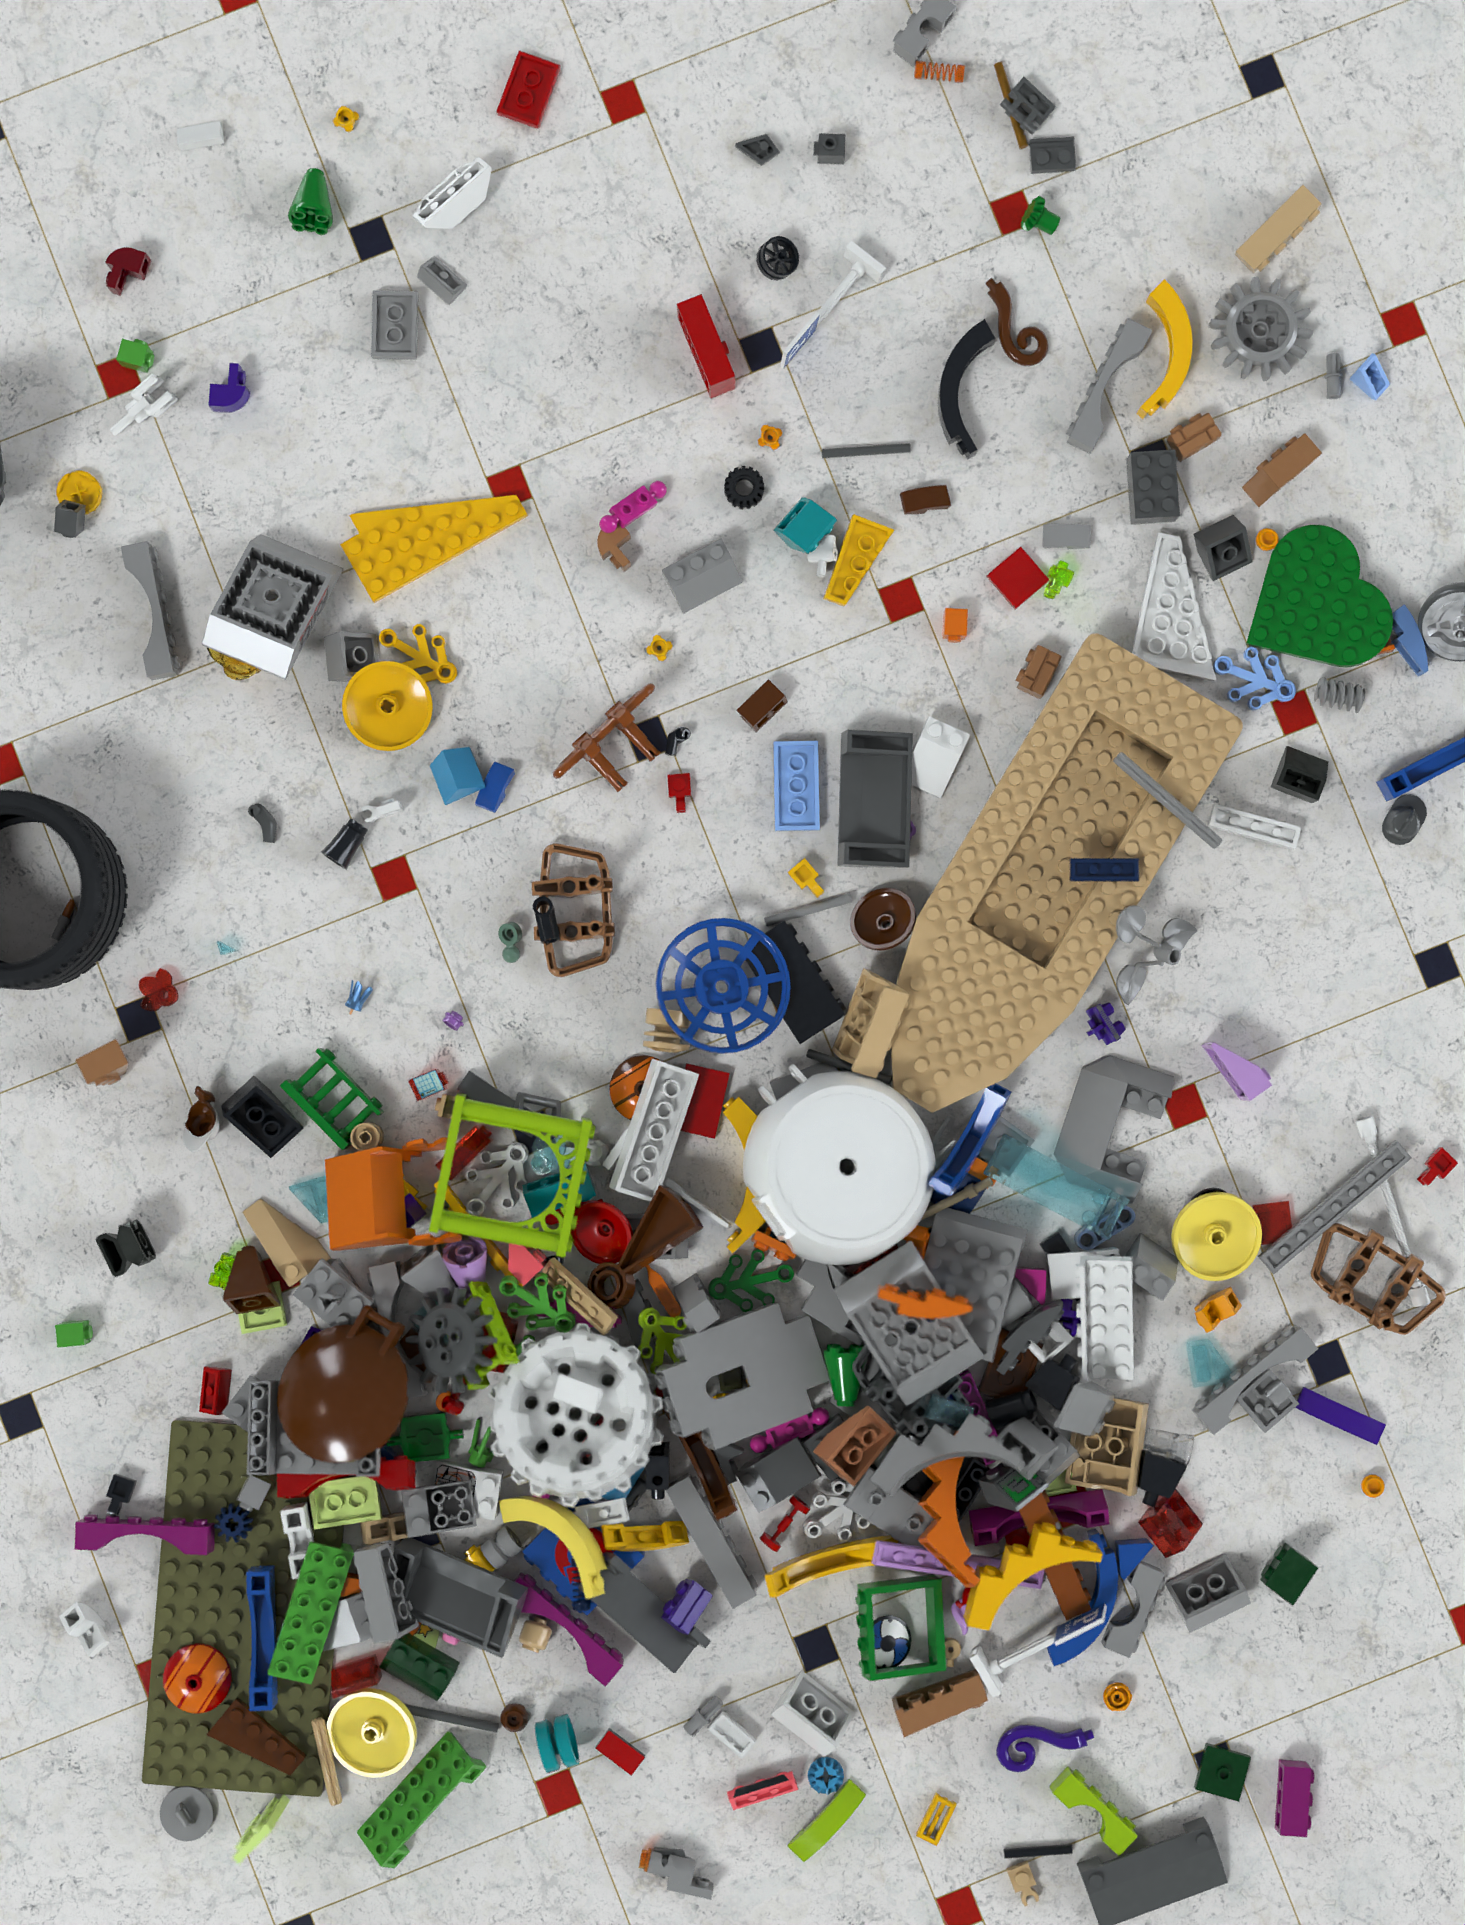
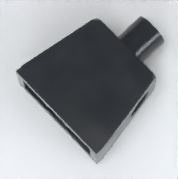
M1066 1353L1060 1363L1056 1360L1048 1359L1027 1381L1025 1386L1062 1411L1074 1385L1080 1381V1378L1071 1372L1078 1360Z
M662 1442L660 1445L651 1447L648 1453L646 1489L651 1490V1498L655 1500L664 1499L665 1490L669 1489V1442Z
M1143 1449L1138 1487L1146 1491L1142 1503L1155 1507L1159 1495L1170 1499L1187 1466L1183 1462Z

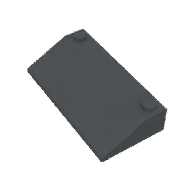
M846 730L841 733L837 866L909 867L913 733Z
M411 1537L404 1538L395 1547L393 1556L398 1567L396 1576L403 1581L405 1586L403 1595L406 1601L410 1600L413 1607L410 1611L412 1619H417L418 1622L503 1658L524 1606L528 1587Z
M1204 1816L1182 1824L1185 1833L1102 1864L1098 1856L1077 1863L1099 1925H1116L1228 1883L1217 1845Z

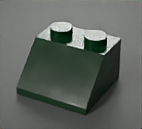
M1284 1543L1283 1546H1279L1275 1551L1272 1563L1266 1565L1262 1570L1260 1580L1293 1606L1318 1570V1567L1303 1554L1287 1543Z

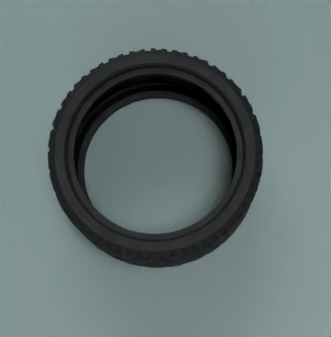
M0 790V830L15 824L28 822L44 823L49 826L70 848L79 869L81 882L80 901L75 918L64 936L53 947L32 959L22 962L7 963L0 960V988L40 990L59 986L62 983H68L80 977L81 973L88 972V970L96 965L95 962L97 960L101 961L103 956L108 953L109 946L114 944L116 937L120 933L118 930L119 927H122V922L126 915L124 908H127L128 894L126 889H128V886L126 884V874L123 873L124 865L120 855L116 854V847L93 820L66 804L38 794L18 790Z

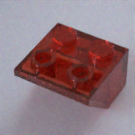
M1175 1489L1170 1499L1162 1497L1157 1501L1155 1507H1149L1138 1521L1165 1558L1185 1551L1203 1525L1177 1489Z

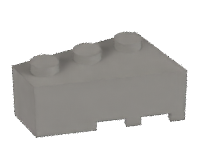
M696 1273L674 1287L685 1315L683 1320L690 1331L695 1329L696 1333H699L720 1319L721 1310Z

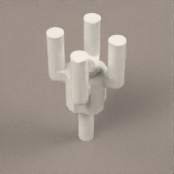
M152 373L132 390L131 396L134 399L125 406L128 414L110 428V431L115 436L134 420L141 424L149 416L159 417L179 400L173 392L170 394L168 391L157 400L150 395L164 382L159 375L155 376Z

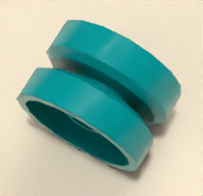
M568 1714L555 1717L554 1728L547 1719L535 1723L537 1746L546 1773L558 1771L561 1766V1760L568 1768L579 1765L577 1740Z

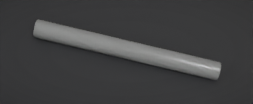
M850 894L769 916L764 918L766 926L851 903L852 898Z

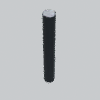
M1072 1844L1003 1850L1005 1859L1073 1854Z

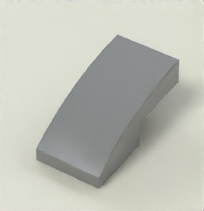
M1043 525L1044 548H1090V525Z

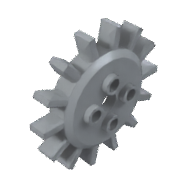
M1253 277L1250 283L1251 294L1246 296L1237 283L1234 284L1230 291L1237 301L1236 304L1233 306L1220 298L1215 305L1217 309L1227 314L1226 320L1211 319L1208 328L1224 330V337L1216 339L1211 344L1212 350L1228 346L1231 354L1225 358L1222 366L1226 368L1232 365L1234 360L1238 358L1244 362V367L1241 370V378L1246 379L1250 374L1252 365L1261 367L1263 381H1268L1271 377L1270 364L1275 362L1280 370L1287 374L1292 368L1286 360L1285 354L1289 352L1296 358L1302 359L1307 353L1294 342L1296 338L1310 339L1313 335V330L1298 328L1297 324L1298 320L1308 317L1311 313L1310 308L1294 312L1290 304L1295 302L1299 292L1295 290L1286 299L1281 298L1277 295L1281 280L1277 278L1270 286L1269 292H1261L1259 277ZM1248 318L1251 324H1245L1244 319ZM1270 318L1273 324H1267L1266 319ZM1262 326L1265 330V335L1257 336L1254 333V327ZM1244 340H1249L1251 346H1246ZM1266 340H1271L1273 346H1268Z

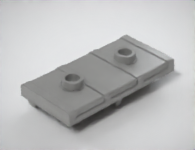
M869 1467L843 1505L902 1544L924 1547L917 1539L933 1521V1518L918 1504L920 1499L903 1488H900L894 1497H891L871 1482L870 1479L876 1470Z

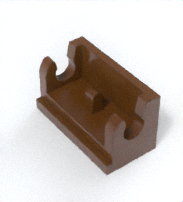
M768 679L737 709V712L757 732L788 701L786 696Z

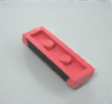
M792 1771L781 1772L768 1779H759L755 1783L746 1786H737L733 1790L727 1791L733 1810L796 1791L798 1786Z

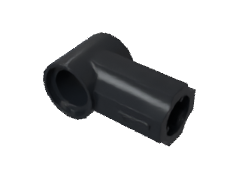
M545 896L538 897L533 903V910L541 944H550L561 940L555 908L551 900ZM541 905L550 906L546 913L538 912Z

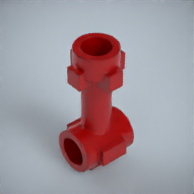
M452 1390L451 1396L447 1395L443 1398L441 1407L445 1409V1412L452 1415L462 1412L464 1402L459 1400L461 1393H453Z

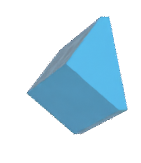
M470 747L442 750L430 764L445 805L486 787Z

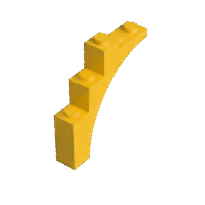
M1045 1522L1042 1525L1034 1523L1028 1548L1020 1544H1013V1546L1006 1544L999 1570L991 1565L976 1567L975 1575L980 1581L975 1587L970 1589L963 1616L967 1626L990 1630L993 1619L1006 1597L1021 1582L1040 1570L1072 1561L1101 1563L1103 1553L1093 1541L1084 1540L1081 1542L1076 1541L1070 1536L1063 1535L1061 1537L1054 1525Z

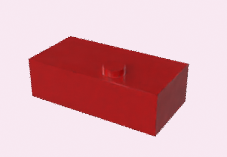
M702 294L677 303L679 323L710 398L712 399L734 390L735 374L727 357L729 350L726 342H721Z

